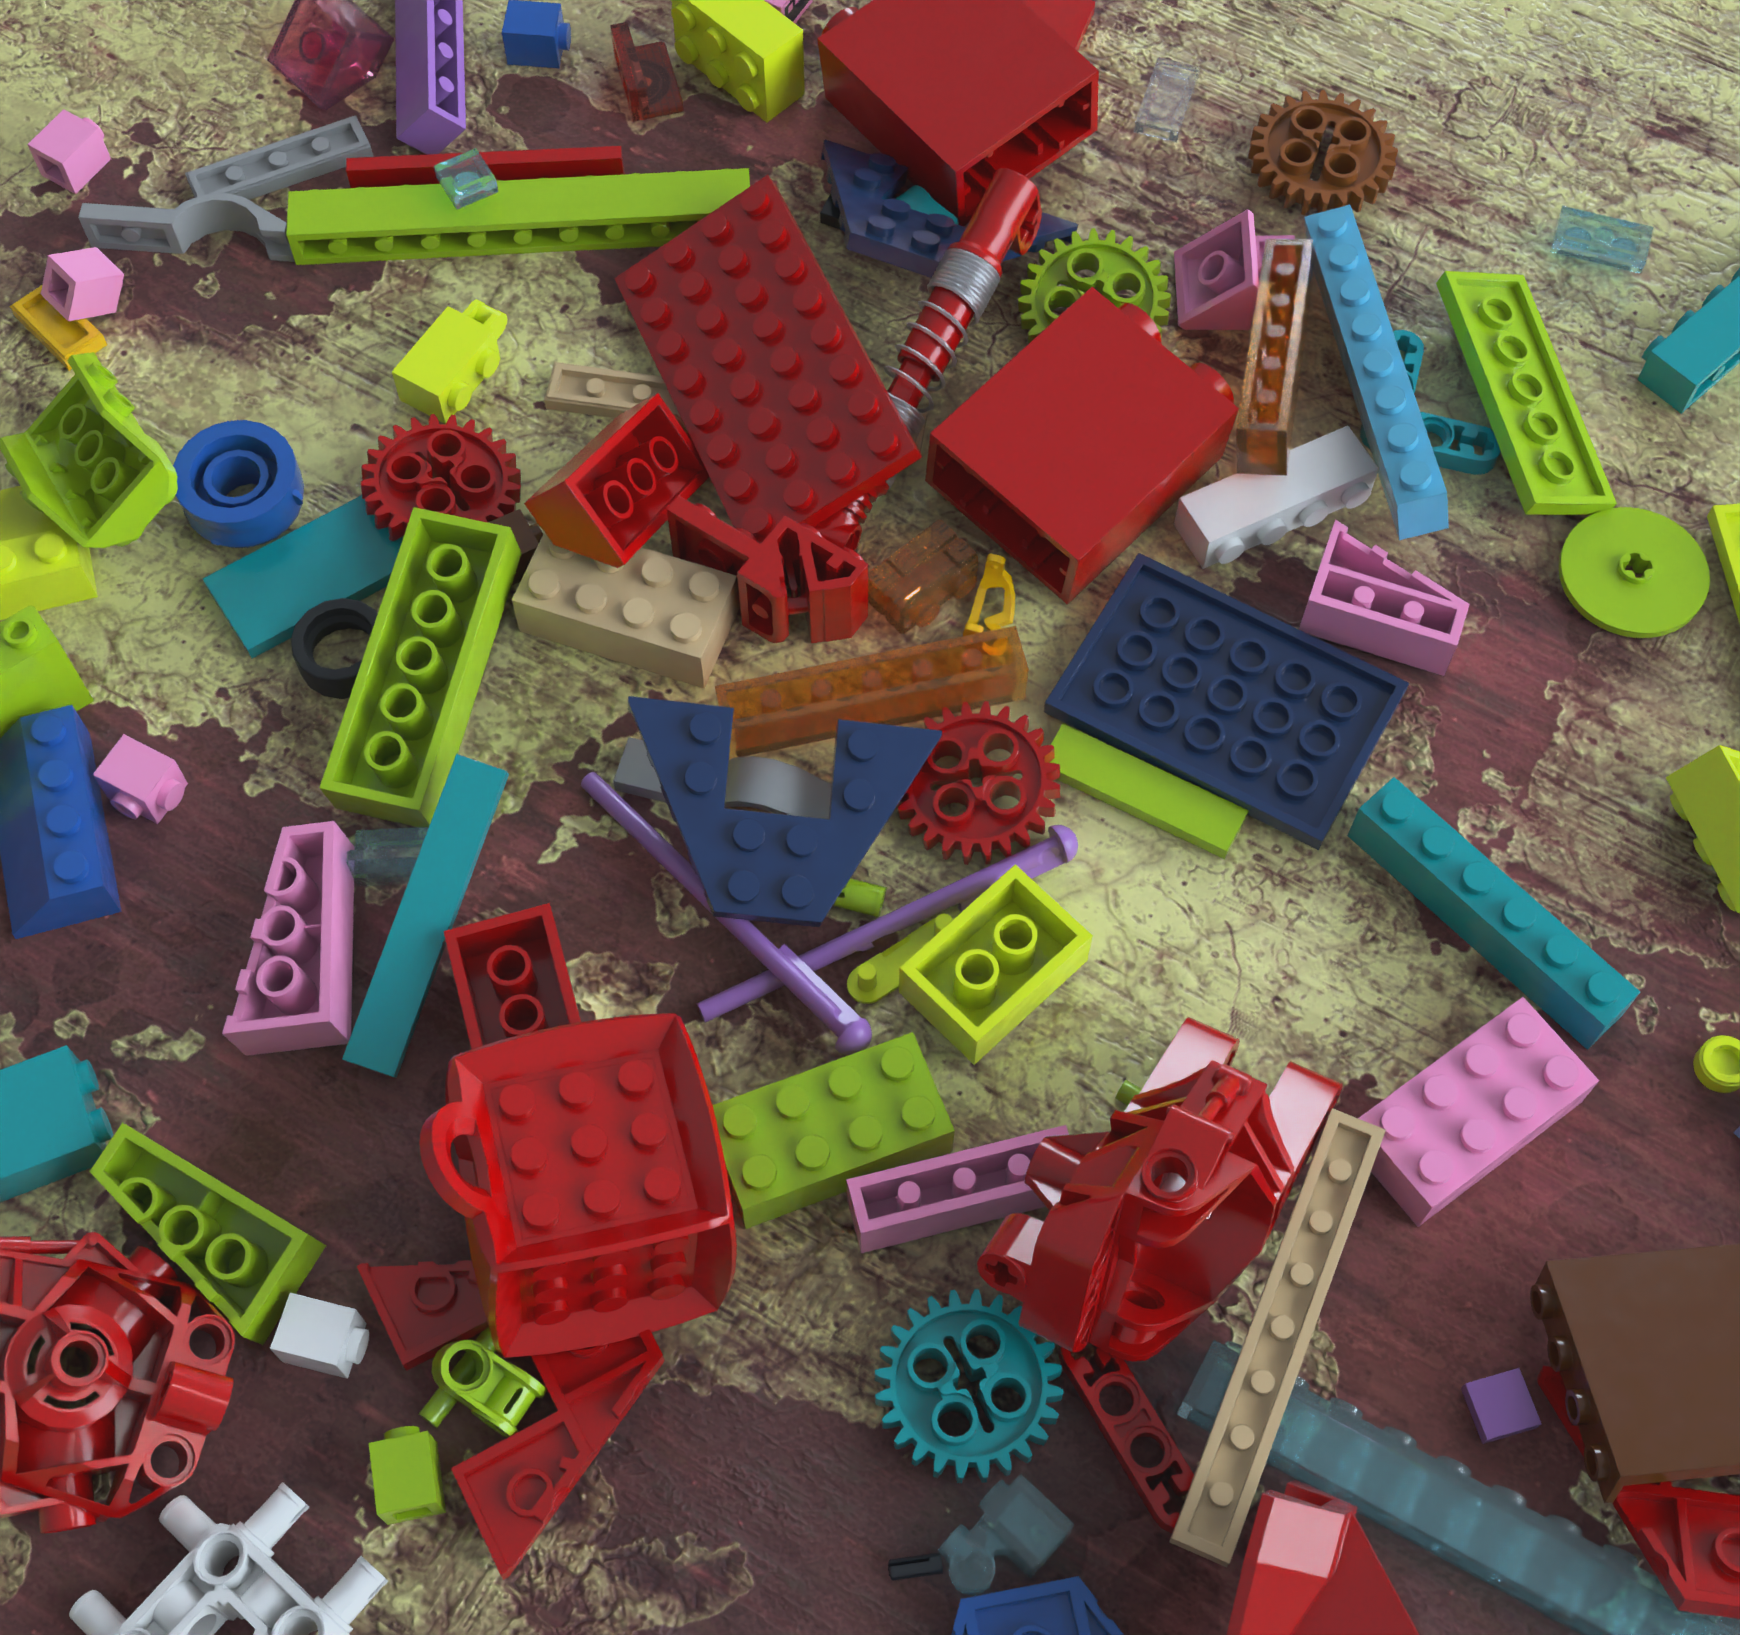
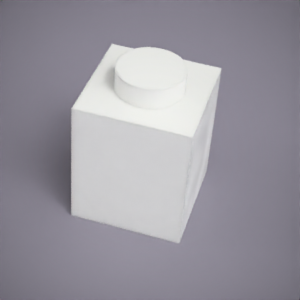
M290 1293L270 1349L284 1363L348 1379L353 1363L359 1364L365 1355L369 1342V1330L365 1329L367 1323L354 1308Z

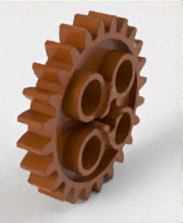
M1321 90L1318 99H1312L1307 91H1303L1300 102H1297L1288 95L1285 96L1283 107L1272 103L1269 115H1260L1258 126L1253 128L1248 154V159L1252 160L1250 171L1251 173L1259 174L1257 183L1259 187L1271 185L1270 199L1283 195L1286 197L1284 208L1286 209L1294 203L1301 204V215H1306L1311 207L1317 208L1318 213L1327 211V208L1335 209L1346 205H1351V208L1358 213L1361 211L1363 200L1373 205L1377 194L1385 193L1389 180H1392L1398 148L1392 147L1395 134L1385 133L1388 124L1386 120L1373 122L1376 109L1360 111V99L1348 105L1344 103V93H1339L1333 101L1328 100L1325 90ZM1331 126L1334 128L1323 168L1319 179L1313 181L1311 176L1326 128Z

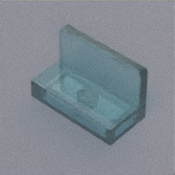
M429 827L356 830L355 850L347 851L346 863L357 886L408 884Z

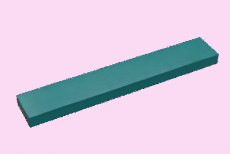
M456 754L342 1060L397 1078L446 946L443 931L452 929L508 779L509 773L507 771Z

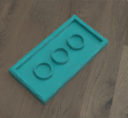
M361 495L202 579L251 659L290 639L296 623L309 609L318 604L340 598L361 601L387 587L404 535L392 542L389 540L388 527L377 529L375 527L374 515H367L365 499H362Z

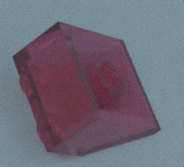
M294 0L267 61L320 109L327 110L376 78L395 38L351 0Z

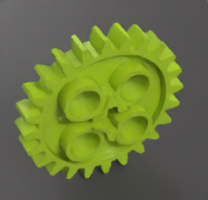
M1091 228L1089 239L1082 241L1079 234L1073 231L1071 244L1068 246L1060 239H1054L1055 253L1051 254L1041 249L1039 251L1040 265L1029 263L1027 266L1029 279H1024L1020 282L1021 294L1024 296L1018 298L1019 312L1024 313L1020 316L1021 328L1030 329L1028 332V343L1059 317V315L1052 312L1058 307L1069 308L1091 287L1095 288L1116 307L1122 303H1131L1141 308L1154 321L1162 339V328L1160 326L1168 325L1169 311L1165 309L1170 307L1171 293L1164 292L1168 289V276H1158L1161 267L1160 260L1147 262L1149 253L1147 246L1138 249L1136 252L1132 251V236L1127 237L1121 244L1115 243V230H1111L1105 240H1099L1096 229ZM1087 269L1093 271L1095 275L1082 278L1075 273ZM1128 289L1134 291L1136 295L1131 298H1122L1116 293Z

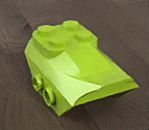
M95 353L71 355L67 361L75 375L27 431L1 437L0 450L7 461L5 464L6 469L17 479L23 489L20 492L22 498L36 510L44 512L82 547L107 548L113 545L123 547L137 540L159 511L174 499L178 489V476L160 444L143 432L132 414V411L135 409L133 404L118 392L115 387L118 380L108 369L102 366Z

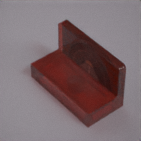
M628 22L610 25L614 59L632 121L636 122L683 112V100L666 44L661 41L634 46Z

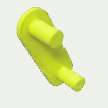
M946 913L939 914L936 918L908 934L901 941L855 968L847 980V989L850 996L859 1003L872 1004L899 988V968L947 926L953 918Z

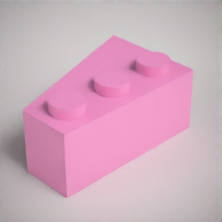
M1335 519L1299 630L1319 638L1444 676L1457 648L1470 604L1415 570L1410 574L1388 560V552L1377 545H1374L1371 549L1347 534L1348 527Z

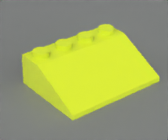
M21 486L0 490V620L7 619L28 606H34L37 611H42L98 597L90 549L82 547L44 512L38 511L29 505L20 494L23 490Z

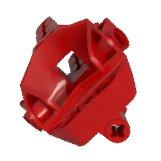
M1190 1017L1186 1018L1140 1093L1134 1095L1124 1112L1115 1110L1110 1117L1111 1131L1047 1136L1043 1138L1030 1161L1024 1183L1033 1190L1050 1212L1045 1221L1022 1213H1012L1006 1216L977 1261V1270L980 1276L992 1288L1009 1294L1023 1302L1019 1320L1020 1327L1073 1353L1085 1349L1089 1342L1115 1357L1130 1362L1145 1361L1155 1356L1212 1306L1260 1254L1279 1219L1280 1212L1321 1136L1329 1112L1332 1108L1335 1109L1343 1084L1290 1061L1272 1093L1268 1096L1265 1093L1268 1084L1231 1067L1240 1043L1238 1038Z
M96 1232L87 1233L81 1240L31 1241L30 1236L0 1237V1518L38 1511L40 1534L96 1525V1522H105L109 1517L123 1518L148 1505L190 1478L197 1467L206 1436L212 1430L216 1431L226 1412L234 1383V1378L225 1376L234 1350L235 1335L233 1328L196 1287L188 1283L176 1281L178 1276L171 1266L148 1248L138 1246L126 1258L103 1236ZM34 1254H67V1255L65 1256L64 1259H59V1258L46 1257V1256H40V1255H34ZM162 1296H174L170 1310L159 1302ZM195 1299L202 1315L195 1317L188 1323L191 1305ZM70 1323L85 1324L99 1331L109 1342L113 1355L109 1356L106 1344L98 1335L90 1331L71 1330ZM193 1331H205L213 1337L216 1350L212 1359H201L191 1351L189 1340ZM41 1336L45 1343L36 1357L35 1373L27 1375V1363L30 1352L35 1342ZM78 1347L88 1354L91 1367L87 1376L74 1378L63 1371L60 1364V1356L63 1349ZM94 1391L99 1396L90 1404L74 1409L57 1408L43 1401L47 1395L58 1401L67 1402L84 1399ZM157 1446H167L173 1449L178 1456L179 1467L172 1478H163L156 1474L152 1468L151 1455ZM116 1472L106 1504L95 1502L92 1476ZM136 1479L142 1487L151 1492L135 1503H130L129 1499L134 1480Z

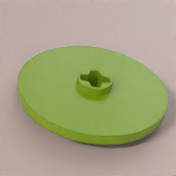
M1618 507L1602 510L1586 517L1569 533L1559 556L1558 571L1561 585L1576 610L1598 627L1626 637L1653 638L1679 630L1696 616L1704 604L1709 591L1710 573L1708 563L1695 539L1676 522L1661 514L1645 509ZM1632 566L1635 573L1642 574L1641 578H1636L1633 571L1625 570L1626 567Z

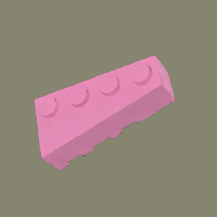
M335 821L282 827L264 888L267 899L261 919H255L250 936L254 943L246 969H241L235 990L239 995L233 1016L227 1015L222 1032L246 1056L342 1045L349 1042L352 1019L355 847Z

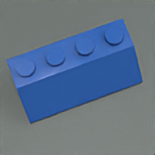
M73 705L20 717L0 738V856L12 934L15 939L122 912L100 787L93 776V773L96 771L91 736Z

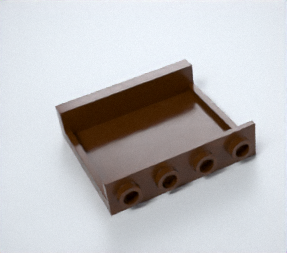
M1740 1244L1546 1261L1535 1285H1532L1530 1290L1531 1308L1534 1316L1538 1320L1543 1321L1548 1336L1547 1351L1549 1362L1553 1370L1561 1374L1566 1389L1565 1405L1567 1415L1572 1425L1579 1427L1585 1445L1584 1464L1586 1472L1593 1482H1597L1604 1503H1613L1622 1487L1627 1485L1740 1474Z

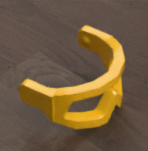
M992 553L987 556L984 574L975 596L969 620L963 631L961 641L963 644L999 651L1008 640L1006 632L1001 627L1013 623L1016 594L1012 576L1004 569L1006 559L1003 556ZM1002 587L1005 590L1003 611L984 619L987 629L995 635L991 640L983 638L984 628L981 625H977L988 588Z

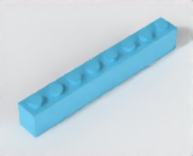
M1351 205L1305 216L1309 259L1374 462L1379 468L1378 475L1399 540L1449 528L1447 490Z

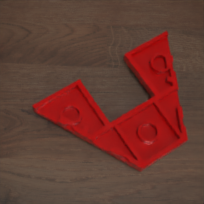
M463 1260L455 1264L437 1265L433 1261L418 1262V1265L370 1267L368 1263L357 1265L358 1271L406 1371L435 1357L436 1353L444 1345L454 1341L467 1340L489 1327L472 1260ZM650 1329L640 1332V1336L614 1343L557 1353L532 1355L531 1358L557 1408V1412L451 1468L503 1580L512 1574L664 1363L663 1354Z
M1543 1365L1538 1374L1537 1382L1584 1457L1585 1445L1579 1427L1572 1425L1567 1415L1565 1405L1566 1389L1560 1372H1555L1551 1366ZM1671 1481L1623 1486L1612 1504L1677 1610L1740 1619V1495L1673 1487Z

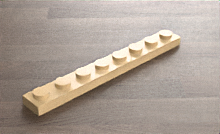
M1333 1108L1329 1112L1169 1541L1170 1543L1227 1567L1230 1564L1383 1140L1385 1129Z

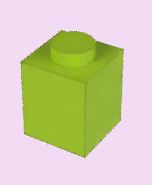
M417 1426L399 1427L385 1432V1440L368 1443L376 1512L387 1525L446 1513L438 1445L428 1431L420 1432V1428Z

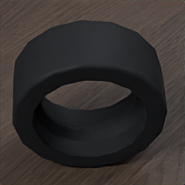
M334 599L324 601L309 609L296 623L291 637L292 655L301 676L311 689L326 697L350 698L362 660L350 667L331 669L319 666L314 660L313 652L317 644L325 636L337 630L349 628L362 630L370 637L378 614L375 609L358 600Z

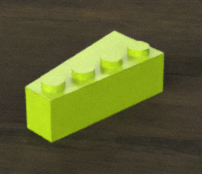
M123 1122L89 1171L126 1212L153 1237L160 1249L192 1279L200 1292L210 1302L214 1303L230 1320L229 1323L242 1337L261 1345L265 1343L281 1318L289 1294L297 1293L327 1246Z

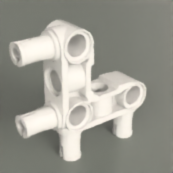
M282 1482L278 1489L245 1524L241 1521L236 1525L234 1523L232 1525L216 1524L187 1496L180 1495L174 1498L162 1510L159 1521L189 1551L183 1560L128 1619L97 1590H90L83 1594L72 1606L69 1617L86 1635H214L227 1620L234 1621L237 1617L241 1620L246 1619L255 1628L253 1635H308L318 1630V1635H350L349 1633L353 1628L349 1624L378 1591L386 1585L388 1580L367 1560L360 1556L323 1599L318 1595L313 1599L271 1558L274 1555L271 1548L309 1508L298 1495ZM239 1555L238 1564L234 1570L223 1576L224 1567L228 1561Z

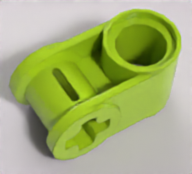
M460 1340L446 1344L436 1353L432 1361V1375L435 1383L447 1394L469 1408L471 1413L506 1438L518 1432L516 1426L535 1398H543L547 1392L546 1387L530 1374L514 1364L503 1360L483 1344L474 1340ZM460 1350L468 1352L476 1364L473 1378L463 1385L455 1382L449 1373L450 1359Z

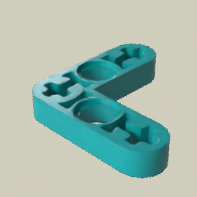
M1395 330L1393 333L1398 348L1405 352L1403 363L1415 393L1424 353V344L1415 333L1407 330ZM1420 412L1426 431L1437 434L1443 441L1441 446L1432 447L1439 467L1473 475H1482L1494 468L1501 450L1492 429ZM1361 424L1360 438L1363 444L1370 449L1363 425ZM1453 440L1459 441L1456 447L1457 450L1450 449ZM1473 445L1482 447L1483 455L1475 454Z

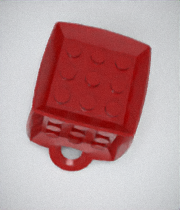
M675 1013L644 1014L565 1024L496 1041L452 1057L446 1074V1105L431 1114L424 1122L419 1140L420 1155L426 1174L435 1190L449 1206L465 1217L474 1273L492 1342L499 1355L504 1358L532 1356L614 1343L640 1336L639 1333L647 1329L655 1332L696 1319L719 1309L730 1290L735 1273L737 1257L736 1230L727 1169L713 1105L696 1052L680 1016ZM452 1141L459 1160L460 1174L456 1170L451 1158Z

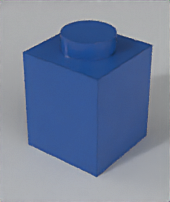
M508 0L502 28L507 65L560 68L563 50L569 51L571 45L570 23H564L561 3Z

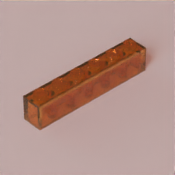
M1266 239L1236 426L1237 474L1287 476L1313 286V239Z
M1012 626L714 687L717 706L734 708L729 759L835 738L838 719L900 725L924 720L926 716L929 718L942 716L943 707H947L952 714L961 712L963 702L966 701L970 705L971 710L981 708L984 701H989L990 706L1023 700L1026 695L1029 668L1017 628Z

